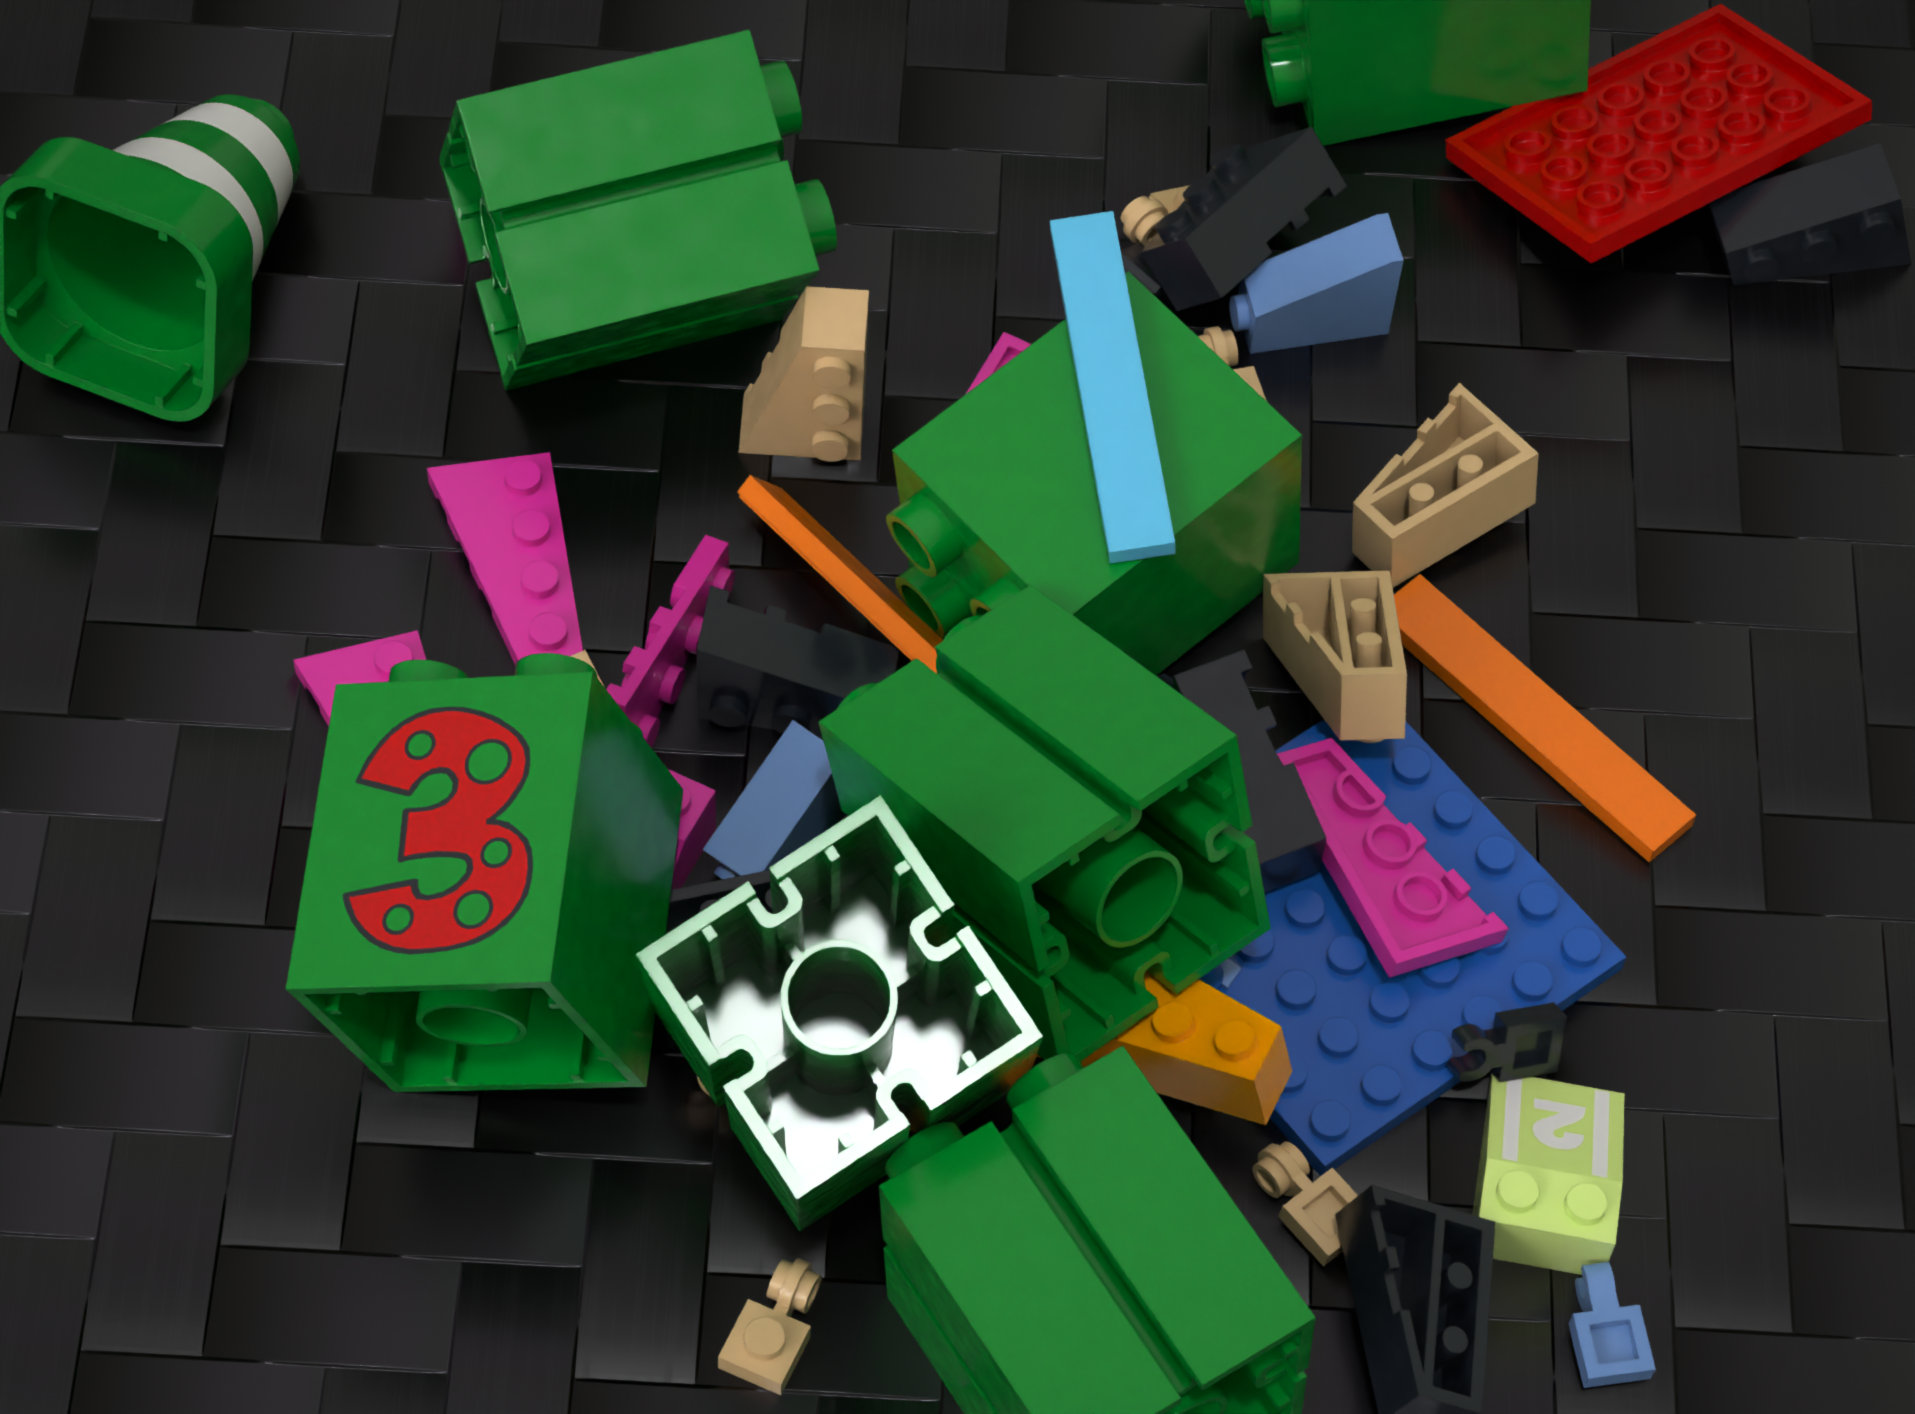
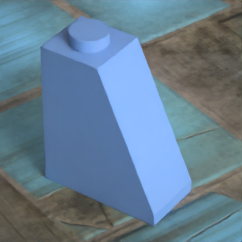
M1389 214L1374 215L1262 261L1239 282L1238 295L1230 297L1229 308L1233 328L1236 332L1243 331L1249 353L1253 354L1389 334L1404 261Z
M792 720L703 848L705 852L720 861L713 872L721 879L767 871L769 867L839 823L846 815L840 806L824 741Z

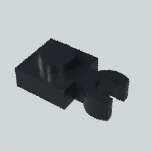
M1552 1002L1496 1012L1493 1029L1482 1030L1474 1024L1461 1025L1452 1030L1451 1037L1463 1051L1469 1052L1461 1057L1450 1058L1447 1066L1459 1080L1467 1082L1477 1080L1489 1071L1498 1082L1558 1072L1567 1016Z

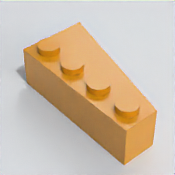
M1148 971L1144 974L1145 986L1150 993L1157 997L1159 1007L1081 1061V1064L1086 1067L1119 1047L1124 1046L1156 1093L1263 1125L1267 1124L1292 1073L1280 1025L1199 979L1176 995Z

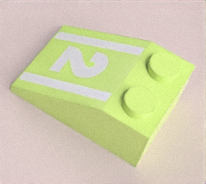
M1491 1073L1472 1215L1495 1221L1493 1259L1582 1275V1265L1609 1262L1616 1244L1623 1183L1625 1093L1536 1077L1498 1082Z

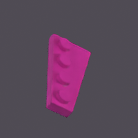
M708 535L704 536L673 585L670 605L673 609L670 610L659 606L649 623L645 649L634 646L623 663L622 672L626 674L621 687L610 683L606 689L629 720L642 730L643 738L651 748L655 743L660 727V719L657 717L665 702L672 705L677 700L685 679L686 671L683 666L690 653L697 655V646L710 585L729 591V596L734 585L735 571L729 569V543Z
M1333 738L1277 754L1284 766L1294 762L1327 838L1322 861L1389 978L1503 941L1509 929L1494 912L1486 915L1468 896L1471 887L1454 869L1446 872L1424 848L1427 843L1426 838L1411 822L1405 825L1383 804L1386 795Z

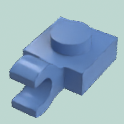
M1609 1262L1582 1265L1583 1277L1576 1278L1575 1287L1583 1312L1573 1313L1568 1325L1583 1388L1651 1379L1656 1368L1640 1305L1619 1306L1614 1276Z

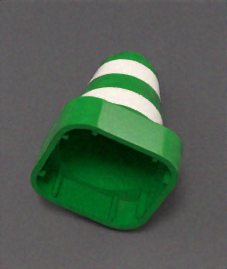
M224 94L206 100L114 150L73 137H58L42 144L0 187V334L10 349L27 365L42 374L161 419L178 422L189 421L206 412L244 368L248 360L252 281L299 176V150L294 139L293 129L284 114L266 101L250 99L235 94Z

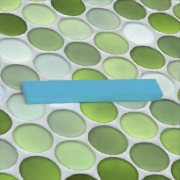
M1109 211L1050 220V233L1109 563L1176 554L1174 533L1114 213Z

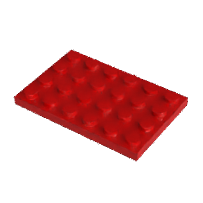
M1720 3L1589 68L1587 91L1512 106L1445 139L1446 157L1450 162L1581 257L1593 263L1872 120V100Z

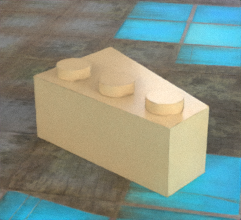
M806 286L781 329L779 343L773 353L768 352L765 356L758 379L755 384L750 383L744 392L738 453L811 457L828 462L840 461L842 459L861 461L869 290Z
M1458 383L1450 392L1449 403L1434 420L1427 418L1417 430V439L1402 456L1395 454L1353 502L1352 553L1371 571L1390 570L1392 587L1399 585L1534 505L1536 502L1539 453L1462 384Z
M1390 570L1263 574V639L1339 740L1376 743L1384 739H1405L1407 670Z

